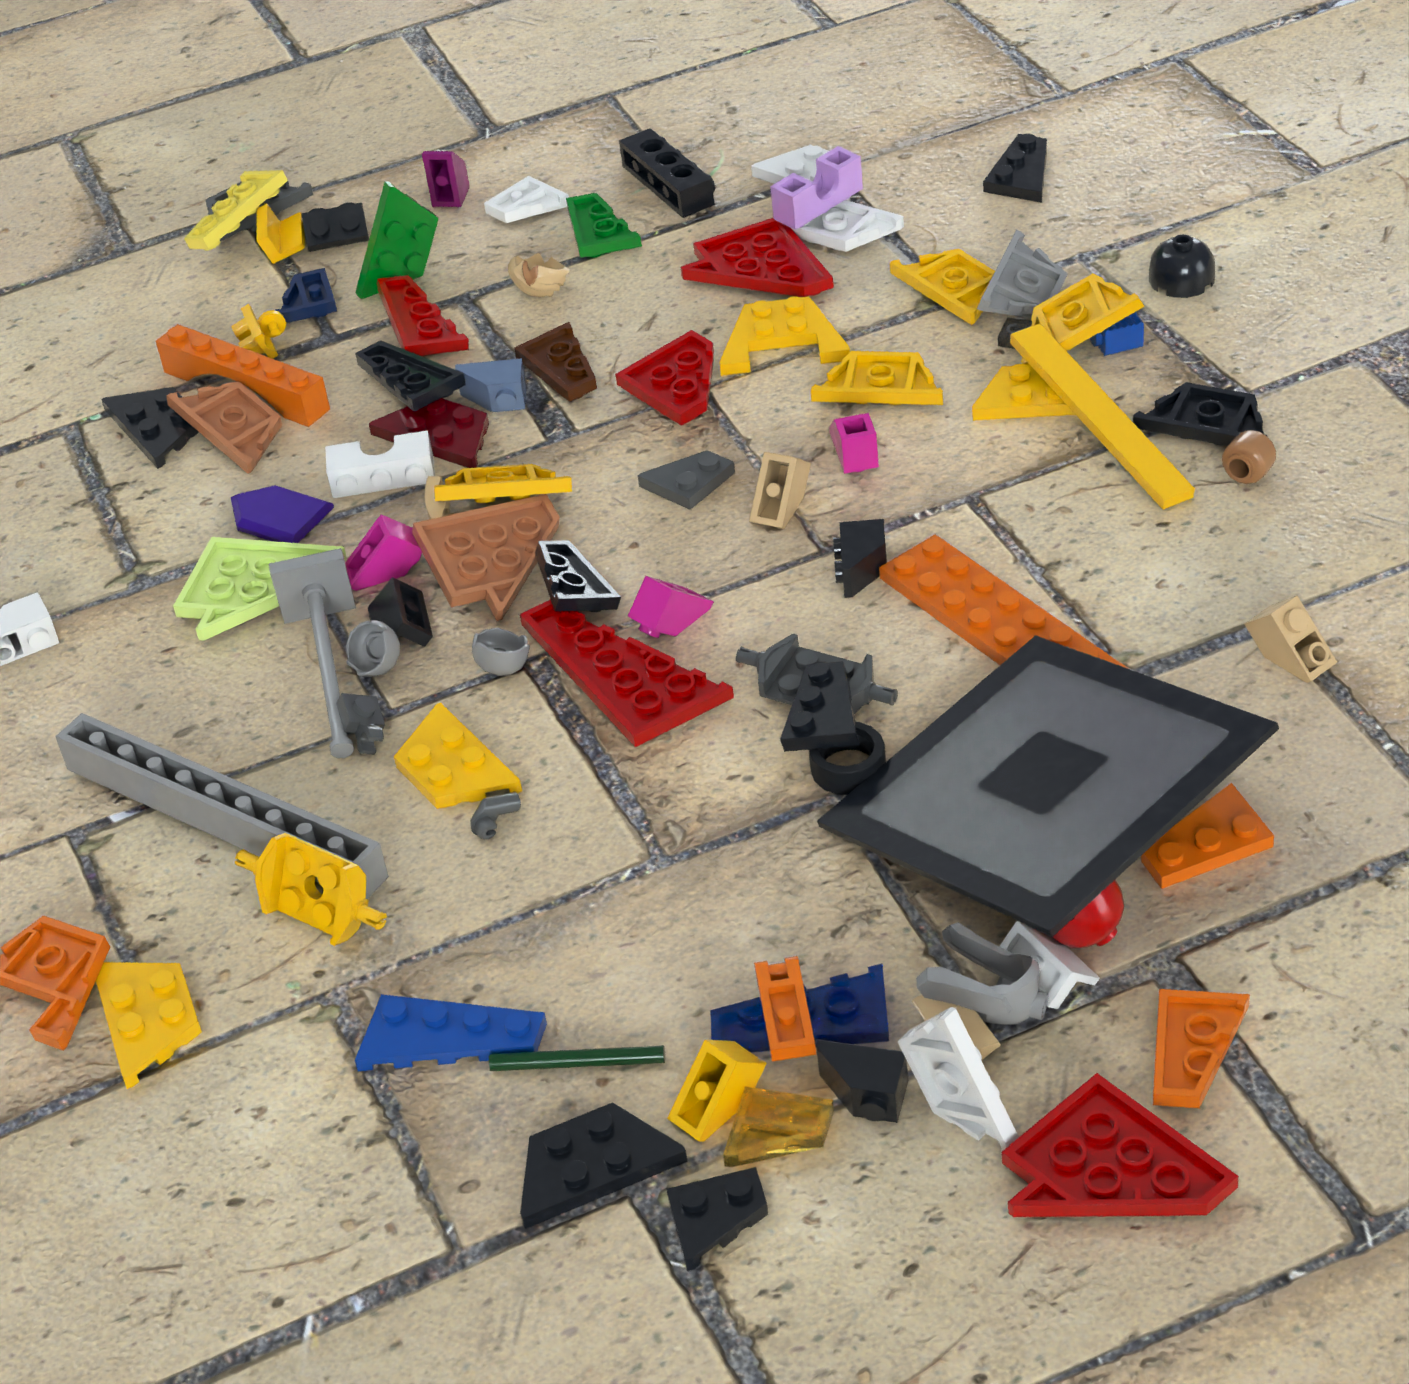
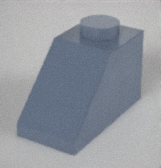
M522 358L455 365V370L464 373L466 385L459 388L462 397L490 412L524 410L526 408L527 385Z

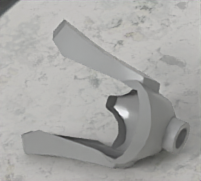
M959 922L949 925L942 931L943 940L950 948L1000 976L995 986H988L943 967H927L916 978L917 989L924 998L943 1001L974 1010L984 1022L1016 1025L1029 1017L1039 1020L1043 1019L1049 995L1038 992L1040 968L1036 960L1031 956L1008 952L975 934Z

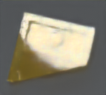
M745 1086L723 1153L724 1166L736 1167L824 1147L834 1113L833 1100Z

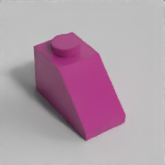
M380 514L345 562L352 590L358 591L389 581L392 577L396 579L401 578L408 573L422 555V551L412 534V527Z
M645 575L628 617L639 622L640 626L638 629L650 636L659 638L660 634L664 633L676 637L710 610L714 601L687 587Z

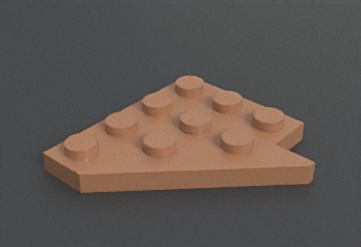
M547 494L415 522L413 523L412 534L450 607L486 600L496 621H500L507 613L537 564L535 550L538 541H551L559 528L560 517Z

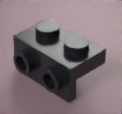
M347 202L339 207L329 209L315 208L308 213L301 214L309 252L369 241L362 202L356 204Z

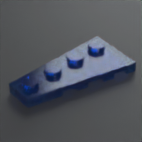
M882 963L868 967V973L849 978L847 973L830 977V984L808 990L804 985L815 1047L818 1040L846 1044L889 1042ZM760 997L710 1010L711 1040L735 1041L750 1052L770 1051Z

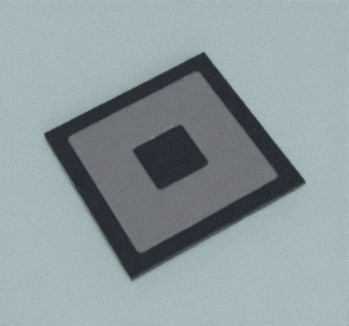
M1035 635L884 763L875 773L818 819L817 822L820 828L1053 937L1278 731L1279 726L1278 722Z

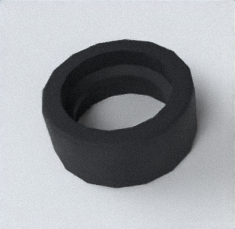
M856 722L855 727L860 743L858 746L809 750L811 773L814 781L822 789L834 794L848 795L886 763L884 741L881 734L872 726ZM844 750H858L869 755L868 759L850 766L835 765L826 761L829 756Z

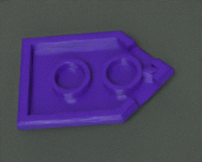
M276 485L230 497L237 530L275 542L299 543L334 508V504Z

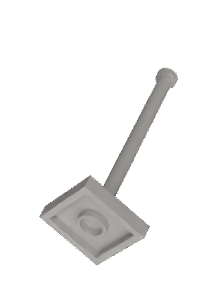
M342 548L269 563V570L284 624L311 618L333 740L330 743V751L332 756L336 758H346L353 753L354 747L352 740L347 736V732H344L336 705L340 692L326 621L327 614L356 608Z

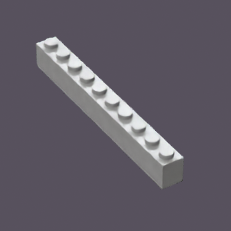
M81 713L55 736L67 770L259 857L272 837L287 833L359 865L366 874V899L389 877L379 842L86 714Z

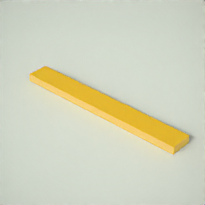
M1040 323L1010 335V344L1163 510L1194 498L1195 488Z

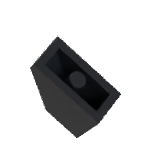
M818 1040L816 1049L819 1075L854 1117H861L870 1121L882 1120L898 1123L909 1081L907 1060L903 1052Z

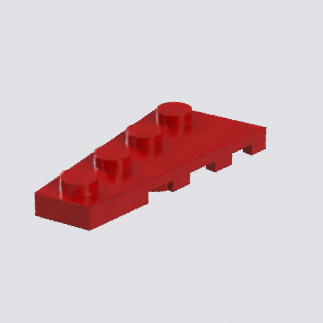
M409 275L377 279L379 295L401 349L422 357L430 354L469 350V339L464 333L458 334L456 332V325L450 319L445 320L441 316V309L435 303L431 304L427 301V294Z

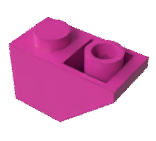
M869 413L834 419L829 426V433L844 474L862 472L879 467L877 435Z

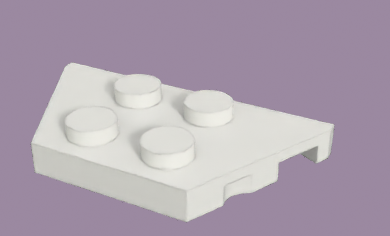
M808 145L753 164L751 166L752 176L775 184L790 174L795 173L813 182L817 171L816 159L829 151L819 146Z
M844 200L826 213L806 223L803 227L792 230L800 239L809 243H816L833 248L834 250L847 252L904 227V218L899 214Z
M950 1007L910 1029L898 1041L934 1114L949 1123L959 1126L965 1133L978 1141L985 1134H988L999 1142L1001 1152L1019 1138L1000 1099V1092L991 1081L982 1063V1055L974 1046L956 1008Z

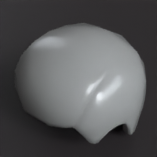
M378 620L360 623L350 632L346 643L347 665L356 670L358 676L373 677L386 674L395 666L400 654V642L393 629Z
M491 628L474 635L472 654L475 662L485 672L497 676L512 675L525 664L530 645H528L527 636L525 635L518 637L511 631Z

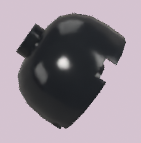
M1184 234L1177 235L1160 243L1151 255L1149 283L1157 292L1158 287L1167 290V296L1188 298L1204 293L1205 286L1210 284L1212 287L1214 285V255L1207 244L1197 238Z

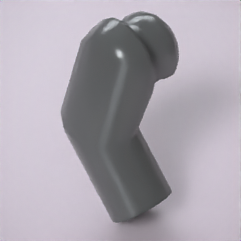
M516 792L482 799L470 820L472 832L483 840L492 838L496 834L494 829H497L495 822L498 816L520 810L521 801L519 795Z

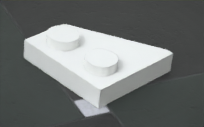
M527 176L484 202L486 214L509 223L567 207L566 198H569V195L531 176Z

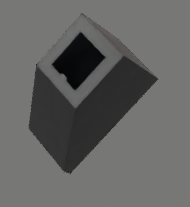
M884 519L839 522L840 537H834L833 544L835 560L842 559V561H834L836 583H843L845 598L853 597L880 577L879 567L887 563Z

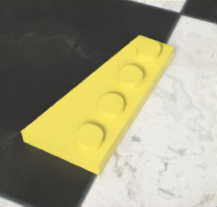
M283 170L244 171L240 176L242 183L239 186L237 184L232 185L226 191L229 197L225 200L217 201L212 207L214 214L203 217L184 238L190 249H204L205 251L217 247L223 236L238 229L241 225L240 222L245 217L256 213L257 208L260 207L259 205L280 192L279 188L288 181Z

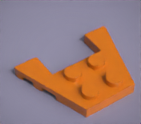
M43 915L0 947L3 952L0 955V985L51 1003L29 1031L35 1041L64 1051L73 1035L108 954L110 945L103 935Z

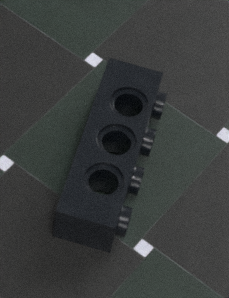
M651 128L619 140L622 166L682 218L715 205L713 194L715 192V183L712 177L704 173L694 162L687 159L680 150L675 149L664 137L659 136Z

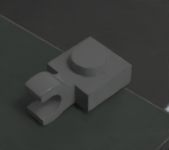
M341 693L336 705L344 732L355 733L360 754L375 755L374 741H383V728L385 726L377 696Z

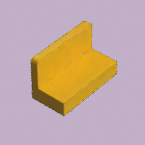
M266 203L257 208V243L272 264L305 248V231L301 212L279 221Z

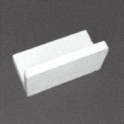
M1019 921L1015 922L999 946L1013 954L1031 956L1038 962L1040 968L1038 992L1049 995L1047 1004L1049 1008L1058 1009L1077 981L1096 985L1100 979L1068 947L1059 943L1053 937Z

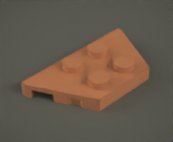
M239 381L222 384L218 387L197 388L198 395L178 398L177 392L166 395L170 408L247 474L253 471L282 426L281 416Z

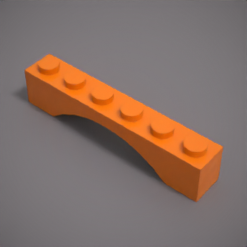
M179 324L170 328L163 336L156 340L164 372L169 375L189 381L203 374H214L239 381L259 394L284 418L310 427L330 410L324 380L319 375Z

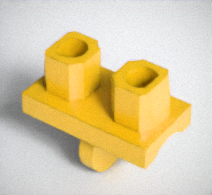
M247 304L241 308L244 318L231 326L234 334L240 341L238 343L239 347L261 355L265 353L269 358L274 359L278 356V352L271 338L277 337L284 332L286 328L284 316L279 311L270 310L264 312L257 320L252 307Z

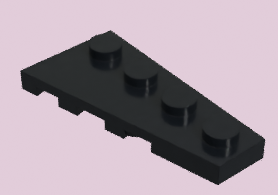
M381 340L355 353L358 366L414 412L440 398L452 395L453 391L466 385L463 372Z

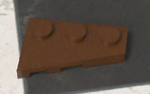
M570 322L514 347L516 359L522 358L523 364L568 402L579 399L597 389L595 375L586 356L581 351L580 343L573 334Z

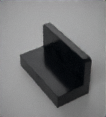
M392 577L368 606L370 621H381L393 629L397 638L402 636L425 647L433 635L423 592Z

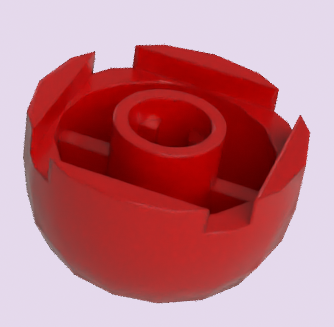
M1114 880L1058 931L1053 938L1070 948H1085L1094 944L1103 946L1111 941L1117 934L1116 927L1124 911L1123 894L1117 881Z

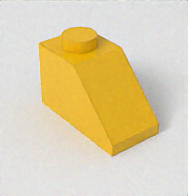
M704 1040L667 1119L697 1141L704 1142L748 1103L767 1063L735 1041Z

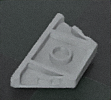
M1016 229L977 309L1031 318L1035 306L1059 293L1068 274L1058 264L1053 263L1040 248L1035 249L1033 252L1022 242L1025 235Z

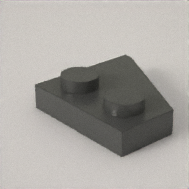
M706 450L642 472L638 475L639 487L691 510L735 473L734 461Z

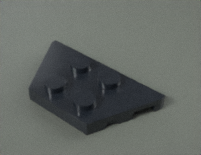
M1185 382L1174 389L1173 393L1164 395L1156 400L1155 409L1146 414L1138 411L1133 416V423L1140 430L1177 436L1182 439L1209 442L1219 446H1228L1237 435L1244 431L1253 430L1264 434L1261 413L1258 412L1255 394Z
M174 387L101 399L104 410L157 469L166 464L164 456L172 449L180 451L190 438L199 433L168 406L166 395L177 392Z
M613 1102L529 1136L520 1210L523 1226L527 1229L688 1162L686 1150L682 1144Z

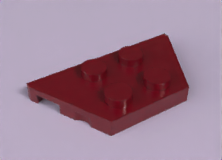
M443 398L415 412L407 406L369 423L371 435L394 442L395 435L428 431L434 457L467 468L477 467L478 450H482L484 444L483 436L487 433L489 426L486 412Z

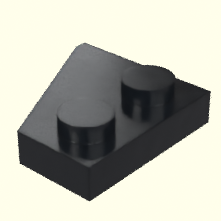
M756 1167L666 1189L687 1271L694 1270L700 1266V1257L717 1244L724 1248L738 1237L740 1231L747 1227H752L768 1215L767 1202Z

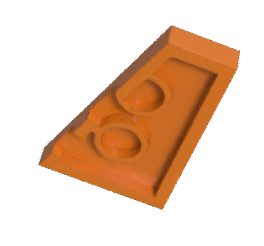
M1230 783L1167 831L1141 855V862L1160 888L1163 889L1270 849L1274 846V835L1236 787Z
M1159 989L1153 1105L1185 1108L1201 1107L1249 1008L1250 994Z

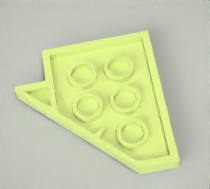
M211 537L173 605L176 617L201 619L196 628V633L199 640H207L279 607L270 575L269 563L342 548L344 560H346L345 548L343 546Z

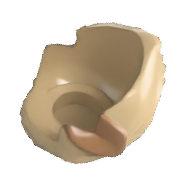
M540 253L525 259L515 256L508 264V273L514 284L524 293L536 297H552L554 291H559L560 286H563L566 281V275L570 272L568 267L552 257L544 263Z

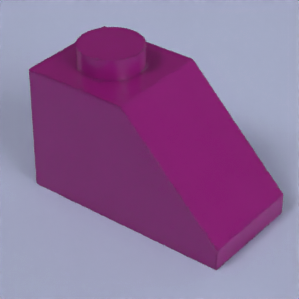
M423 151L422 158L432 207H461L470 188L465 161L453 151Z

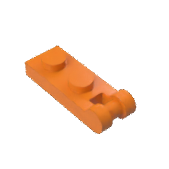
M798 956L786 957L783 963L768 965L767 961L754 963L772 1062L816 1055L815 1040Z

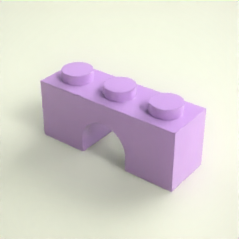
M837 146L816 159L817 171L813 182L792 173L770 186L773 219L797 230L862 190L861 156Z

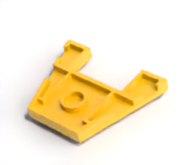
M794 296L775 301L760 300L744 304L720 359L721 376L751 372L749 352L818 344L820 362L825 364L842 362V359L850 352V347L809 296Z

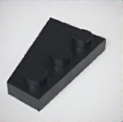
M1018 134L984 179L983 192L1042 203L1047 138L1036 137L1033 134Z
M569 540L538 541L535 556L555 612L590 611L597 613L601 610L618 609L621 596Z
M843 661L817 662L806 665L780 738L784 752L860 745L855 727V715L851 704L852 697L848 674Z

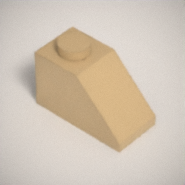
M764 451L749 522L785 529L804 498L811 463L796 457Z

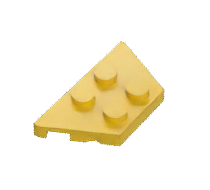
M961 249L947 250L938 254L919 255V263L902 265L899 259L889 262L892 275L970 325L974 324L983 313L977 307L995 271Z
M1092 273L1035 306L1032 312L1031 326L1040 323L1068 351L1140 310L1144 305L1137 294L1129 295L1123 292L1120 286L1112 282L1107 283L1102 277ZM1022 357L1021 363H1022V364H1025V365H1030V364Z
M851 351L842 359L839 365L834 366L827 373V381L822 386L815 384L811 387V401L857 404L943 405V390L941 387L937 388L934 384L933 374L929 368L924 366V360L919 352Z
M1025 364L1002 366L972 406L973 420L1075 415L1030 365Z
M534 464L463 468L456 472L455 475L446 478L445 485L434 486L435 501L474 499L477 503L494 502L496 497L510 496L511 500L516 501L529 498L534 494L572 492L570 476L556 477L555 471L542 469Z
M441 702L434 706L394 755L396 768L436 809L455 806L461 802L481 801L486 798L485 793L509 788L510 793L516 792L518 794L522 792L520 779Z
M103 963L96 983L121 1074L128 1089L139 1083L137 1074L154 1061L159 1065L163 1064L173 1056L177 1048L188 1044L202 1031L180 963Z

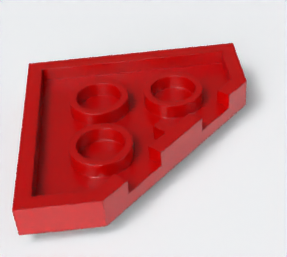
M690 330L616 373L617 385L682 426L708 410L715 354L713 342Z

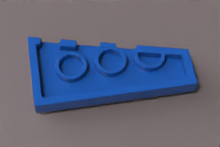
M381 994L355 1058L358 1071L373 1070L374 1064L393 1063L394 1068L413 1067V1061L437 1059L438 1065L456 1064V1060L462 1057L477 1056L479 1061H489V1054L537 1052L547 1025L545 1012Z

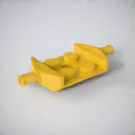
M287 833L272 837L260 857L244 849L240 850L235 856V859H238L235 861V865L243 867L255 875L262 913L267 915L278 910L332 935L330 944L333 946L348 941L359 930L361 922L377 930L382 929L386 924L387 920H384L387 918L386 913L368 906L369 900L366 899V874L359 865ZM315 877L318 878L319 884L323 887V894L316 888Z

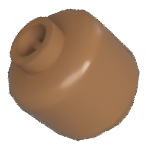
M1253 430L1244 431L1237 435L1225 448L1222 455V465L1225 472L1233 480L1243 484L1256 483L1272 468L1276 460V449L1273 442L1261 432Z

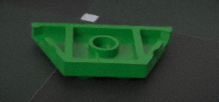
M385 181L355 291L361 299L379 293L377 289V279L409 275L414 280L423 276L439 220L433 212L418 204L413 198L401 192L389 181Z

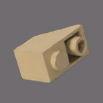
M1297 595L1268 606L1244 623L1266 659L1306 683L1313 681L1337 663Z

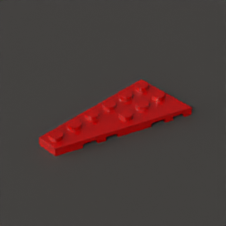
M551 599L520 614L522 626L634 747L734 698L733 686L723 681L716 684L706 679V673L696 668L689 671L677 665L675 658L632 637L625 640L615 635V630L605 624L598 627L586 621L585 615L578 611L555 612Z

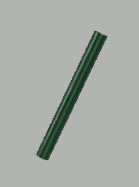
M664 1045L489 1054L490 1071L665 1063Z

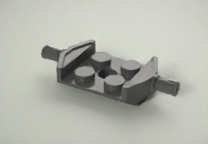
M796 634L789 635L769 647L766 651L757 652L741 646L736 654L737 663L757 667L760 696L785 704H793L806 665L817 662H844L848 674L854 714L864 704L869 705L871 700L893 706L898 697L897 689L880 686L874 682L872 655L867 654L861 664L799 647L798 635Z

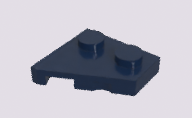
M325 268L295 274L289 283V289L282 296V308L275 310L284 316L286 323L311 317H323L329 313L337 312Z

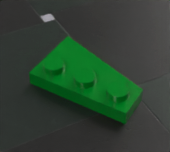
M597 193L566 198L567 209L580 258L598 257L605 253L642 247L641 236L636 231L631 232L628 229V223L623 218L618 219L613 214V209Z

